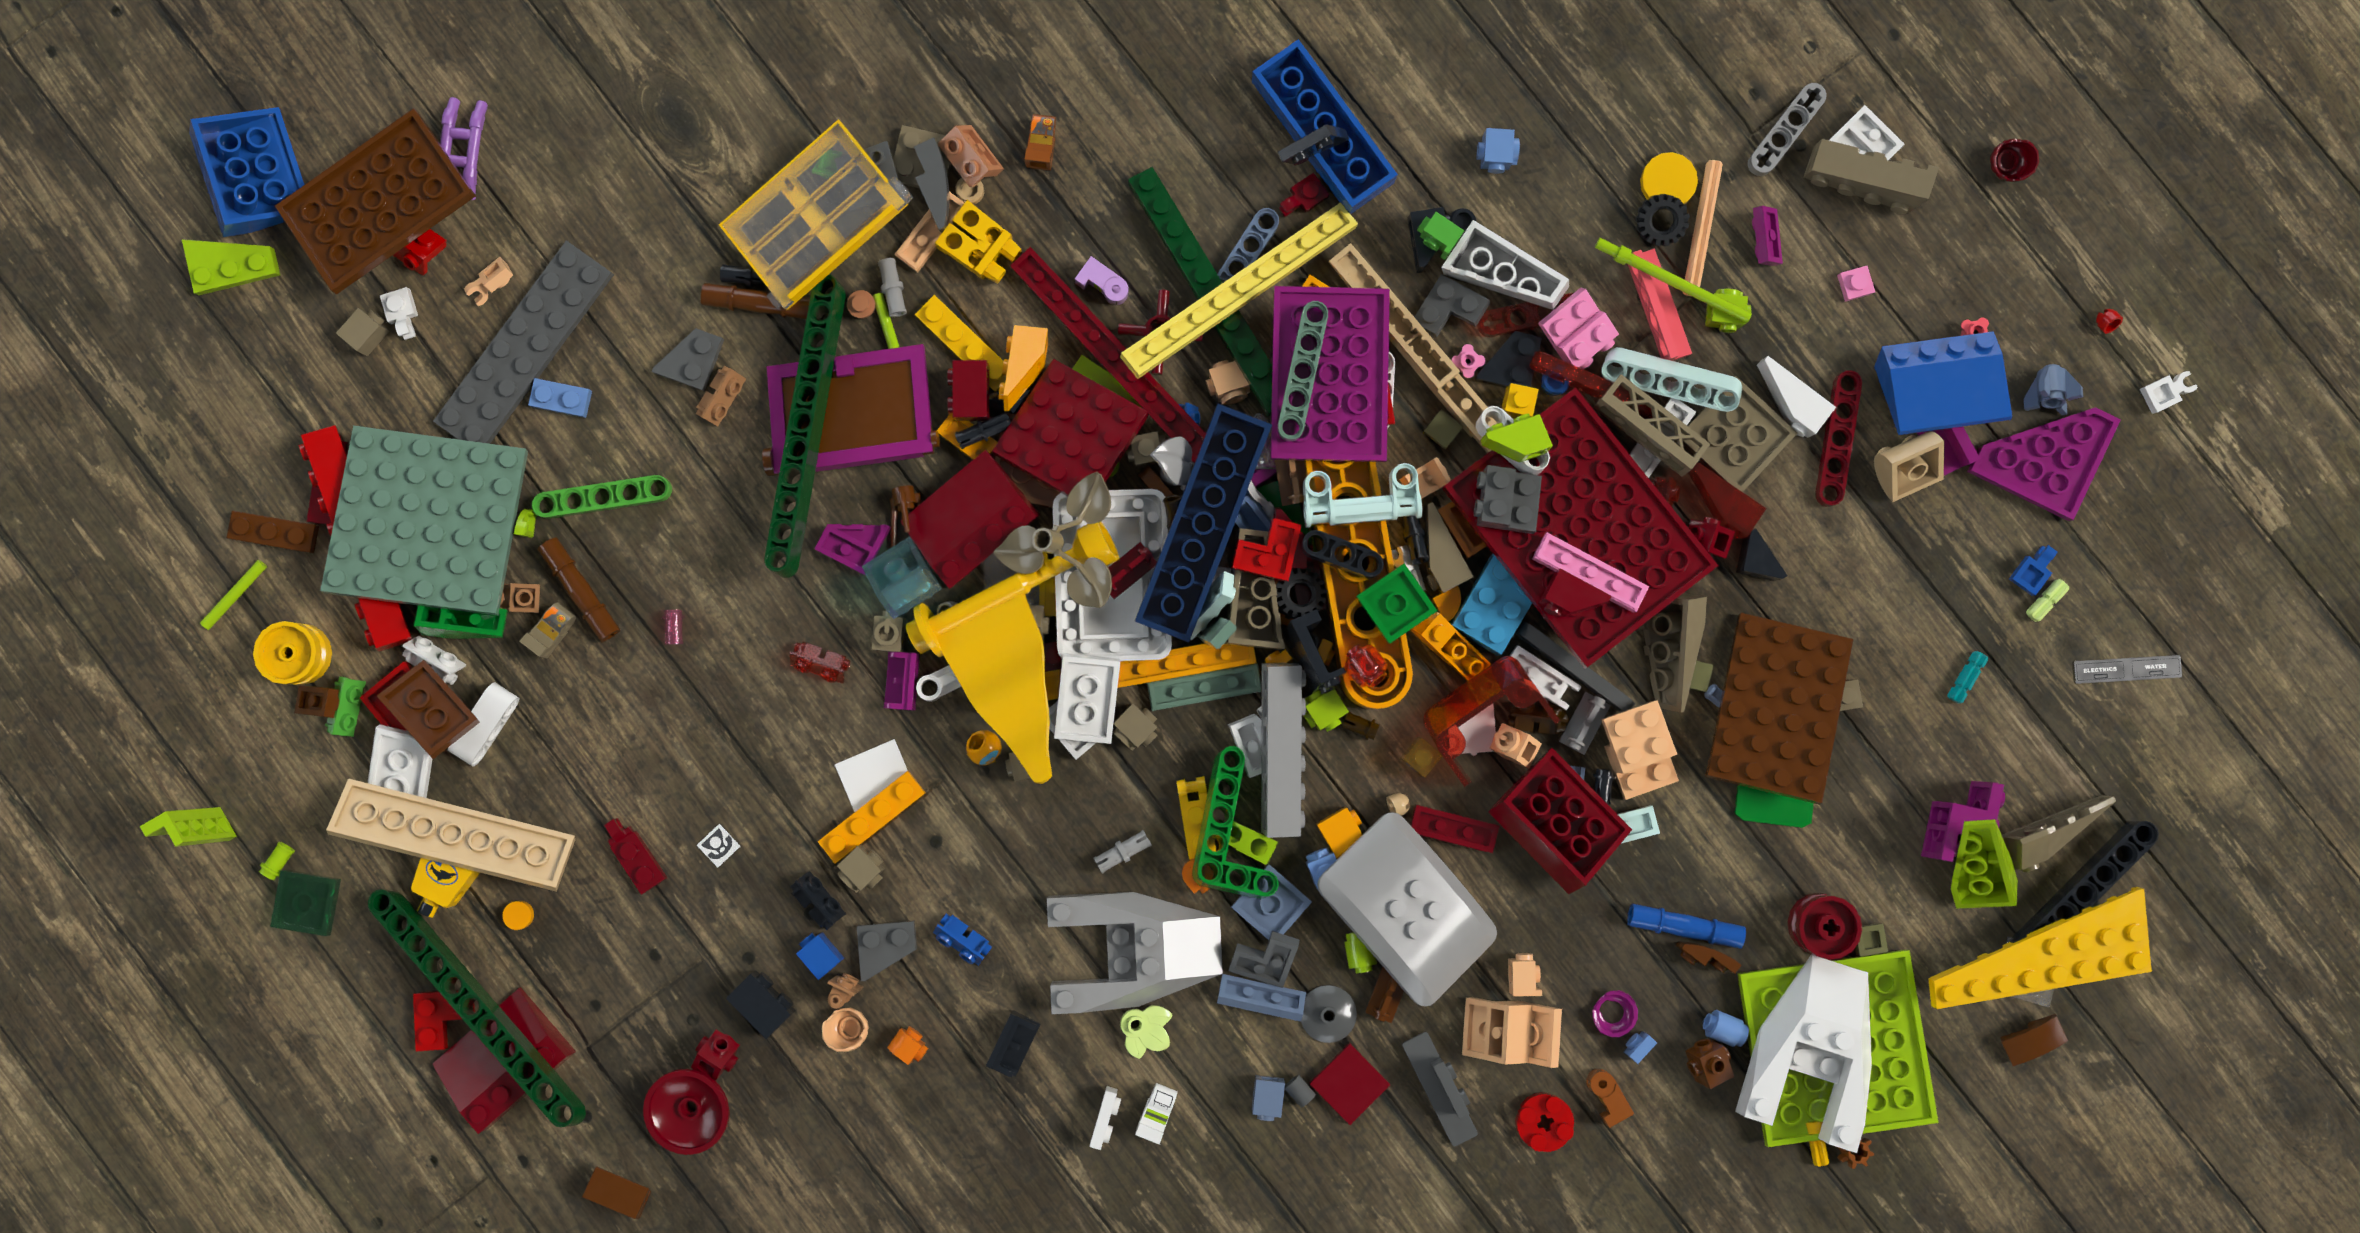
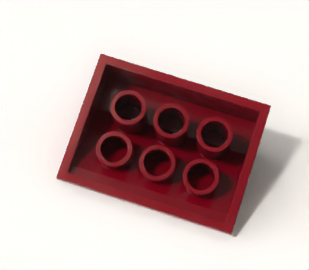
M985 449L908 514L910 527L908 534L932 569L950 589L992 556L994 550L1006 540L1010 533L1021 526H1028L1040 516V513L988 450Z
M1553 748L1549 749L1488 811L1568 894L1586 886L1632 831L1624 820Z
M521 987L499 1005L554 1070L576 1052ZM493 1021V1023L491 1024V1032L495 1034V1032L497 1031V1024L495 1021ZM472 1030L432 1064L459 1113L477 1134L490 1128L527 1095ZM513 1042L509 1046V1053L512 1056L515 1053V1044ZM531 1063L527 1068V1073L530 1077L534 1073V1067Z

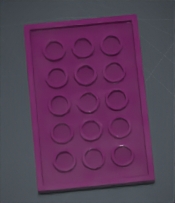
M1274 286L1270 460L1387 461L1390 289ZM1319 301L1327 307L1328 319L1305 427L1302 435L1297 440L1286 441L1279 436L1277 426L1301 314L1307 303ZM1313 307L1307 311V318L1309 321L1317 323L1323 319V313L1319 308ZM1307 335L1301 339V346L1304 350L1311 351L1317 347V341L1313 336ZM1298 364L1295 367L1294 372L1298 378L1306 379L1311 375V369L1308 365ZM1293 392L1288 397L1289 403L1294 407H1300L1305 403V397L1300 392ZM1287 420L1283 423L1282 429L1287 435H1295L1299 431V425L1294 420Z

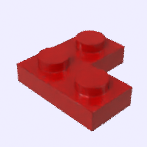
M1273 518L1266 546L1240 539L1237 540L1231 568L1288 582L1301 525Z
M439 991L414 993L416 1051L447 1049V1020H461L462 1018ZM475 1003L473 1004V1011H474V1013H475Z

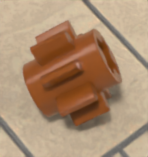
M1868 1138L1861 1139L1857 1153H1851V1151L1839 1148L1841 1154L1837 1158L1842 1162L1848 1160V1166L1852 1169L1856 1168L1857 1163L1868 1166L1866 1161L1869 1156H1874V1153L1868 1147L1872 1141Z

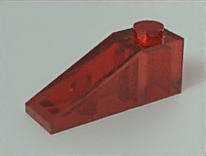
M1697 462L1688 474L1714 519L1721 521L1720 526L1735 531L1733 539L1748 537L1767 508Z

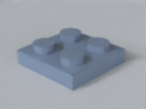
M1267 864L1263 870L1270 871L1276 875L1279 884L1277 891L1263 899L1241 895L1231 907L1269 940L1272 931L1284 935L1312 901L1270 864ZM1260 877L1257 881L1258 889L1266 892L1268 890V882Z

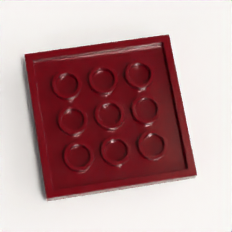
M1053 359L992 452L1004 461L1068 497L1072 489L1083 478L1092 473H1100L1104 481H1107L1149 414L1145 409Z

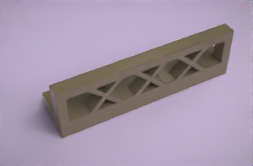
M1622 374L1617 377L1607 392L1593 406L1594 409L1681 477L1693 469L1710 446L1709 442ZM1619 385L1629 391L1630 401L1622 402L1613 395ZM1637 405H1647L1651 408L1653 418H1642L1639 415ZM1669 422L1674 426L1675 436H1665L1661 432L1660 423ZM1682 440H1692L1700 447L1693 457L1684 450Z

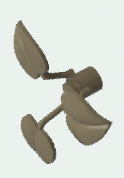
M1095 472L1086 476L1070 492L1067 498L1066 509L1069 515L1078 517L1076 520L1060 526L1054 525L1052 530L1021 526L1010 533L1006 540L994 550L995 556L1008 568L1023 574L1034 573L1042 567L1044 563L1042 552L1060 556L1078 568L1069 575L1067 580V591L1072 600L1082 606L1103 607L1109 599L1112 589V577L1109 568L1098 558L1091 557L1082 565L1076 559L1062 552L1064 540L1060 533L1062 530L1081 524L1083 520L1088 524L1099 523L1108 515L1111 508V496L1102 475Z

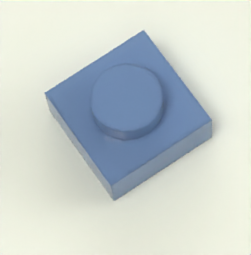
M1642 1031L1640 1034H1634L1627 1041V1048L1624 1050V1053L1638 1064L1657 1042Z

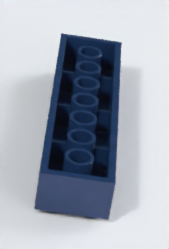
M1217 404L1134 620L1135 622L1184 641H1190L1272 424Z

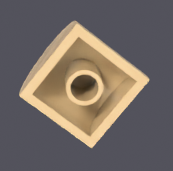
M1928 431L1919 436H1908L1901 444L1892 448L1884 447L1876 454L1874 458L1875 472L1881 487L1892 502L1944 479V440L1937 433Z

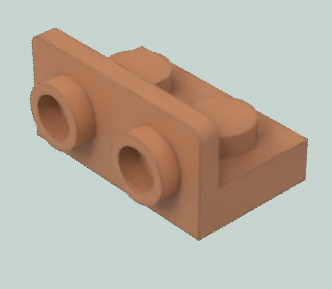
M972 125L955 126L938 143L939 148L969 187H975L984 177L997 176L1004 170Z

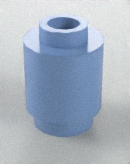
M1719 1010L1708 1013L1703 1021V1029L1707 1037L1731 1047L1735 1045L1741 1047L1748 1037L1749 1028L1744 1024L1743 1020Z

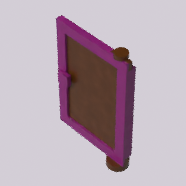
M923 344L835 357L815 472L924 457V455L934 454V448L940 447V438L937 430L932 431L926 354ZM799 362L767 366L772 447L764 448L762 452L763 466L767 476L779 475ZM819 366L812 370L811 375L817 373ZM815 393L810 394L806 402L811 401ZM807 420L803 423L802 429H805L809 425L810 420ZM805 447L797 452V457L804 453Z

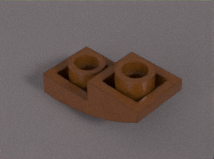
M1678 941L1675 945L1682 950L1680 956L1692 965L1698 962L1706 966L1708 961L1712 959L1709 964L1723 974L1726 970L1736 974L1741 967V964L1731 957L1709 947Z
M2056 1014L2029 1022V1028L2000 1037L2013 1066L2040 1057L2068 1041Z

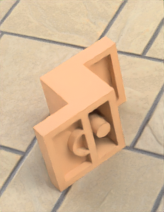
M1658 700L1601 719L1610 742L1609 745L1604 747L1611 767L1614 770L1613 772L1623 800L1679 781L1671 757L1677 755Z
M1468 997L1465 1001L1462 1055L1505 1065L1531 1063L1556 1068L1559 1064L1562 1009L1523 1001H1490Z

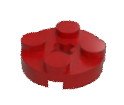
M1539 1092L1523 1100L1518 1110V1115L1516 1114L1515 1125L1521 1139L1532 1149L1539 1152L1555 1151L1563 1147L1573 1137V1113L1562 1099L1550 1093ZM1545 1115L1547 1118H1552L1548 1129L1538 1128L1537 1123L1541 1121L1540 1116Z

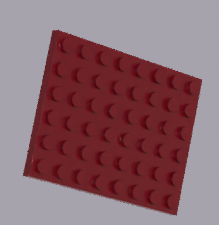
M1575 387L1540 414L1553 446L1548 451L1550 456L1548 465L1538 474V476H1542L1537 527L1534 534L1477 526L1478 517H1474V506L1476 500H1480L1481 489H1477L1479 472H1483L1487 465L1516 469L1501 454L1493 450L1444 485L1442 489L1574 657L1586 669L1718 567V564ZM1536 457L1528 460L1533 466L1537 467L1540 465ZM1549 533L1649 586L1637 612L1633 613L1612 601L1607 602L1601 607L1566 617H1555L1545 612V607L1538 603L1555 571L1532 559L1544 534Z

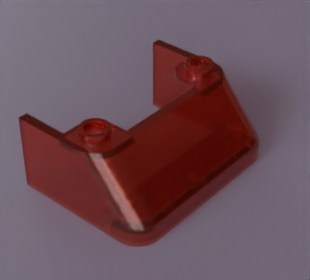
M1505 656L1498 659L1431 706L1424 714L1423 721L1439 752L1464 787L1473 782L1456 760V757L1462 754L1466 747V739L1458 727L1498 699L1506 695L1513 705L1520 708L1529 707L1539 700L1555 724L1562 721L1527 671L1514 657Z

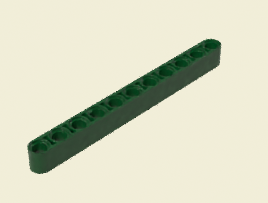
M831 274L827 275L811 290L764 557L766 567L782 578L792 577L799 568L846 297L844 288ZM833 287L830 293L825 294L828 288ZM829 313L825 320L820 321L824 314ZM824 340L823 344L820 347L816 348V344L819 341ZM819 366L817 373L811 375L812 370ZM815 393L814 398L811 401L806 402L807 397L810 394ZM807 420H810L809 425L805 429H802L803 423ZM805 447L804 453L797 457V452ZM800 474L799 481L792 484L793 478ZM792 502H796L794 509L787 512L788 506ZM791 529L790 536L782 540L784 532ZM786 557L785 564L778 568L779 560Z
M381 889L374 891L368 899L370 912L549 1121L556 1127H569L580 1124L586 1115V1109L581 1100L400 892ZM388 897L389 906L385 909L384 903ZM404 918H406L407 925L403 930L402 921L404 920ZM423 938L425 940L424 948L421 950L419 944L421 939ZM439 959H441L443 962V966L440 971H438L437 969V963ZM459 979L461 987L460 990L456 992L455 983ZM477 1000L479 1003L478 1011L474 1013L473 1004ZM493 1021H495L497 1024V1031L495 1032V1034L491 1032V1024L493 1023ZM512 1042L515 1044L513 1056L509 1053V1046ZM530 1063L534 1067V1073L531 1077L527 1073ZM548 1085L552 1087L553 1091L550 1099L547 1098L545 1092ZM566 1106H568L571 1110V1117L569 1120H567L564 1116V1110Z

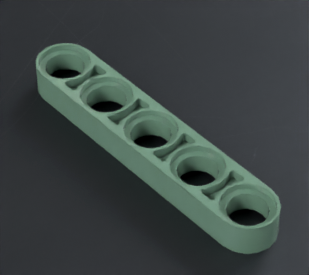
M1319 301L1307 303L1301 314L1277 426L1279 436L1286 441L1297 440L1302 435L1305 427L1328 319L1327 307ZM1310 308H1319L1322 311L1323 319L1320 322L1313 323L1308 320L1307 311ZM1309 335L1316 339L1317 347L1314 350L1307 351L1302 348L1301 339L1304 336ZM1298 364H1306L1310 367L1311 375L1308 378L1300 379L1295 375V367ZM1293 392H1300L1305 397V403L1300 407H1294L1289 403V395ZM1285 421H1296L1299 425V431L1295 435L1285 434L1282 429Z

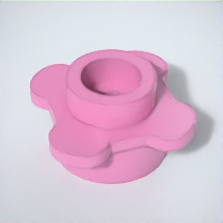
M1469 344L1464 345L1462 352L1451 359L1465 378L1473 377L1474 371L1485 364L1484 356L1478 355L1474 351L1473 346ZM1466 359H1470L1471 363L1467 364Z

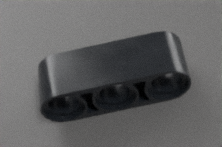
M1310 531L1305 535L1301 543L1302 552L1307 557L1361 578H1374L1383 569V558L1377 552L1322 531ZM1311 537L1319 538L1323 544L1322 550L1319 552L1311 551L1307 546V540ZM1339 547L1346 548L1350 554L1349 560L1347 562H1339L1334 555L1335 549ZM1369 557L1375 560L1377 564L1375 572L1369 573L1364 571L1362 568V560Z

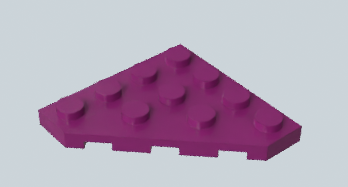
M2095 407L1991 442L1978 448L1977 453L1980 459L1971 463L1967 472L2067 521H2072L2081 506L2121 419Z

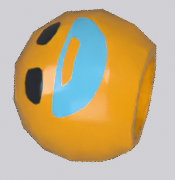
M980 730L972 733L966 744L967 756L973 763L987 766L994 763L1002 750L1001 740L995 733L989 730Z

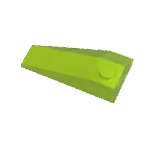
M1996 820L1964 821L1951 882V892L1956 909L2017 906L2018 880L2013 861Z

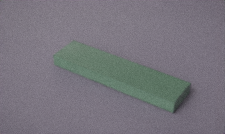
M1218 616L1213 618L1208 623L1206 629L1200 631L1196 637L1203 643L1220 649L1237 630V627L1230 620Z
M1258 663L1147 683L1152 711L1262 692Z

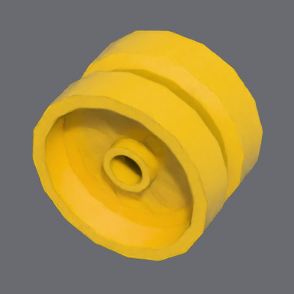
M282 621L271 624L260 633L255 641L253 657L255 666L262 676L268 680L281 684L305 685L315 682L325 674L331 663L332 649L329 639L317 627L309 624Z

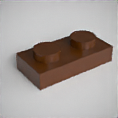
M299 685L294 713L334 718L335 711L339 706V690Z

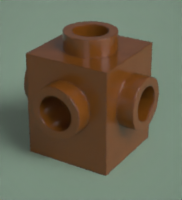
M1702 1039L1697 1041L1693 1047L1685 1050L1688 1058L1687 1067L1696 1082L1712 1089L1734 1077L1729 1062L1731 1056L1724 1045L1711 1039Z

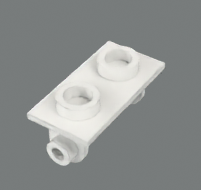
M420 636L404 643L402 646L406 648L403 652L406 662L416 666L425 660L428 664L432 665L431 668L446 684H454L458 678V675L454 673L466 667V664L458 660L454 654L443 651L433 645V642Z

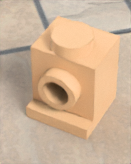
M1518 953L1516 958L1508 959L1509 993L1512 996H1542V990L1536 987V983H1540V967L1535 965L1533 954Z

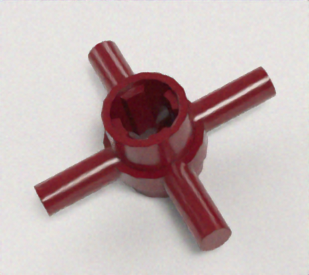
M1159 290L1156 316L1150 318L1145 325L1119 323L1118 334L1145 337L1157 329L1159 325L1169 321L1170 291ZM1202 335L1194 341L1202 342ZM1163 362L1153 368L1151 374L1162 375Z

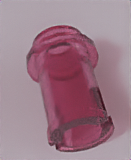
M664 610L665 616H662V619H665V644H683L682 618H685V615H682V610Z

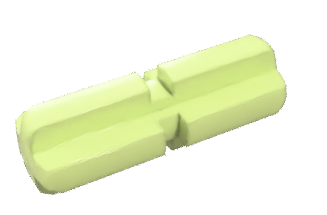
M2061 579L2054 580L2042 593L2043 597H2039L2029 607L2026 615L2035 622L2041 621L2053 608L2052 604L2057 603L2067 593L2069 586Z

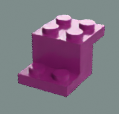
M1971 781L1966 806L1951 802L1932 801L1921 856L1953 862V858L1958 853L1959 840L1957 839L1962 834L1964 821L1995 819L1999 828L2000 824L1997 819L1999 809L2002 808L2005 802L2004 785L1994 782Z

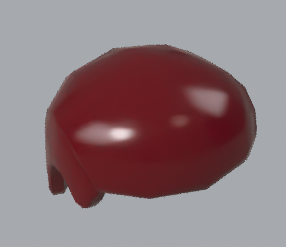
M2004 140L1992 152L1990 157L1991 170L1999 179L2004 181L2016 182L2025 180L2035 173L2037 169L2039 151L2029 140Z

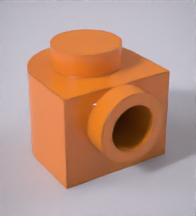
M1190 859L1182 868L1183 880L1194 894L1198 890L1203 894L1210 888L1200 886L1194 881L1192 877L1194 859ZM1204 865L1202 867L1203 877L1207 880L1213 878V870L1210 866Z
M910 1026L907 1030L900 1028L887 1047L907 1065L911 1064L914 1060L919 1062L929 1049L925 1046L926 1043L921 1040L923 1036Z

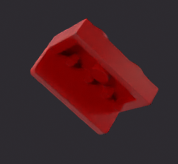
M429 229L393 256L402 261L408 269L415 270L424 276L428 272L427 263L446 248V239Z

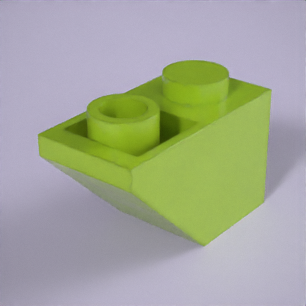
M1529 414L1521 415L1513 420L1514 423L1503 426V423L1495 424L1486 429L1487 433L1480 440L1482 446L1519 463L1546 454L1553 446L1540 414L1532 417Z

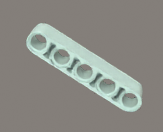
M1616 347L1608 351L1602 366L1603 377L1612 383L1622 374L1643 391L1724 412L1736 409L1741 398L1742 384L1733 376ZM1611 363H1619L1622 367H1614ZM1638 370H1646L1650 374L1644 375L1641 374ZM1667 377H1674V378H1676L1678 381H1676V382H1671V381L1667 380L1666 378H1667ZM1701 384L1706 388L1698 389L1694 385ZM1725 391H1726V392H1731V393H1733L1734 395H1733V396H1725V395H1723L1722 392H1725Z

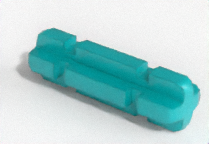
M1978 651L1972 652L1968 659L1969 664H1965L1954 683L1956 686L1952 687L1947 694L1950 700L1958 704L1964 702L1968 695L1966 692L1971 690L1981 673L1980 668H1984L1988 661V657Z

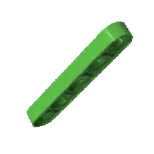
M652 475L539 493L534 497L532 508L536 515L551 519L665 501L670 497L672 485L668 479L660 475ZM655 481H662L665 484V491L660 496H654L651 493V486ZM628 485H634L637 488V496L633 500H626L623 496V490ZM606 489L609 492V500L606 504L599 505L595 500V495L599 490ZM577 493L581 496V505L576 509H571L567 504V500L571 494ZM544 498H551L554 503L553 509L549 513H543L540 510V502Z

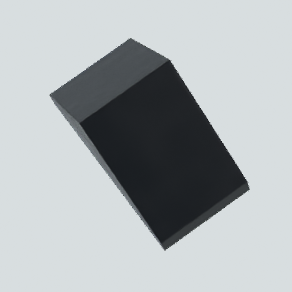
M1755 528L1746 532L1743 535L1736 573L1772 581L1787 577L1784 569L1758 530Z

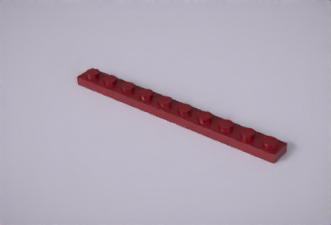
M1029 247L1010 267L1143 409L1148 411L1149 416L1170 438L1183 437L1188 441L1192 449L1191 461L1195 463L1206 433L1149 372L1139 379L1135 377L1120 358L1121 353L1126 348L1042 258Z

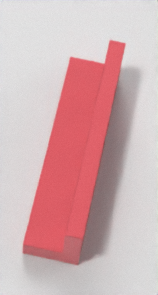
M1655 248L1643 253L1642 250L1632 253L1661 268ZM1628 265L1660 357L1674 361L1691 355L1692 351L1668 284Z

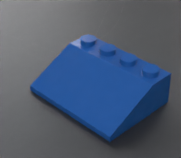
M279 107L190 119L189 134L222 236L228 237L253 233L285 222L275 205L304 186V182Z
M1994 331L1882 346L1874 368L1898 435L2012 419L2003 354Z

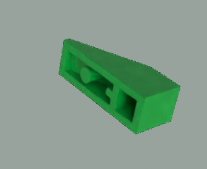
M418 605L414 626L424 636L449 639L503 638L508 610L500 608L497 616Z

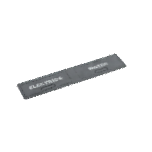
M2180 655L2074 662L2075 682L2077 684L2182 677Z

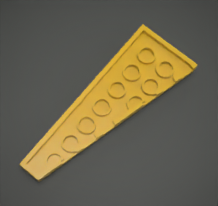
M2140 887L2130 888L2131 891L2118 897L2112 896L2106 899L2107 902L2093 908L2087 907L2081 910L2082 913L2066 920L2060 919L2027 934V937L2015 943H2006L2002 945L2003 948L1990 954L1984 953L1977 956L1978 959L1963 966L1957 965L1928 978L1931 1006L1935 1009L2152 972L2144 889Z

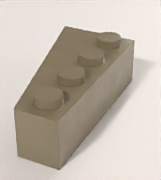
M1821 139L1813 147L1803 177L1811 180L1813 185L1819 187L1829 186L1838 189L1837 192L1842 195H1856L1864 198L1866 203L1872 205L1883 204L1891 207V211L1895 213L1906 214L1912 212L1929 199L1939 167L1929 165L1928 169L1925 170L1913 167L1915 161L1903 159L1902 162L1888 161L1883 153L1874 151L1859 154L1860 149L1858 147Z

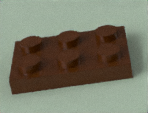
M425 660L421 661L377 695L380 701L432 759L436 758L480 723L476 716Z

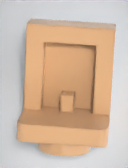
M1437 457L1416 469L1421 499L1434 493L1451 481L1446 468ZM1410 474L1399 479L1402 485L1409 484Z

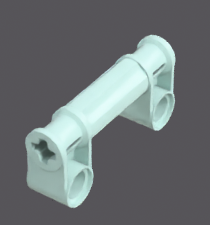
M1407 463L1399 464L1392 469L1389 474L1390 495L1336 500L1332 499L1329 476L1322 471L1311 472L1303 481L1305 527L1309 528L1311 524L1329 523L1330 526L1397 520L1398 517L1404 516L1421 518L1422 501L1419 492L1417 470L1414 466ZM1398 470H1405L1410 474L1408 485H1401L1397 481L1396 473ZM1319 477L1323 480L1324 489L1322 492L1318 493L1310 489L1309 481L1311 478ZM1402 505H1411L1412 507H1400V506H1402ZM1321 512H1325V513H1326V514H1320V515H1313V513H1321Z

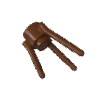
M912 485L899 486L891 490L893 497L890 499L891 549L896 548L897 509L898 512L902 513L904 531L909 533L908 511L914 510L915 504L918 507L922 503L920 493H915L914 486Z

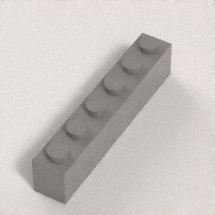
M1295 662L1262 663L1261 832L1267 838L1301 836V828L1305 827L1304 811H1301V800L1305 799V785L1301 783V772L1305 771L1306 764L1305 756L1301 755V744L1305 743L1306 733L1304 726H1301L1302 715H1305L1306 712L1305 699L1302 698V687L1306 685L1305 670H1302V666Z

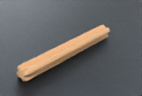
M1709 160L1706 163L1685 275L1686 281L1698 287L1701 285L1723 166L1722 162L1717 160Z

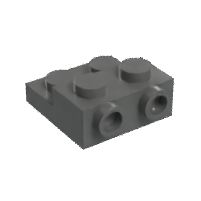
M1487 465L1483 472H1479L1477 478V489H1481L1480 500L1477 499L1474 506V517H1478L1477 526L1534 534L1537 527L1542 476L1518 473L1516 469Z

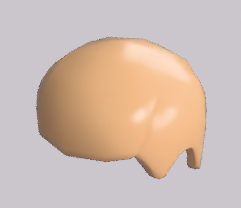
M854 1008L835 1010L822 1024V1039L827 1047L837 1052H850L860 1047L865 1041L869 1029L868 1021L862 1012Z

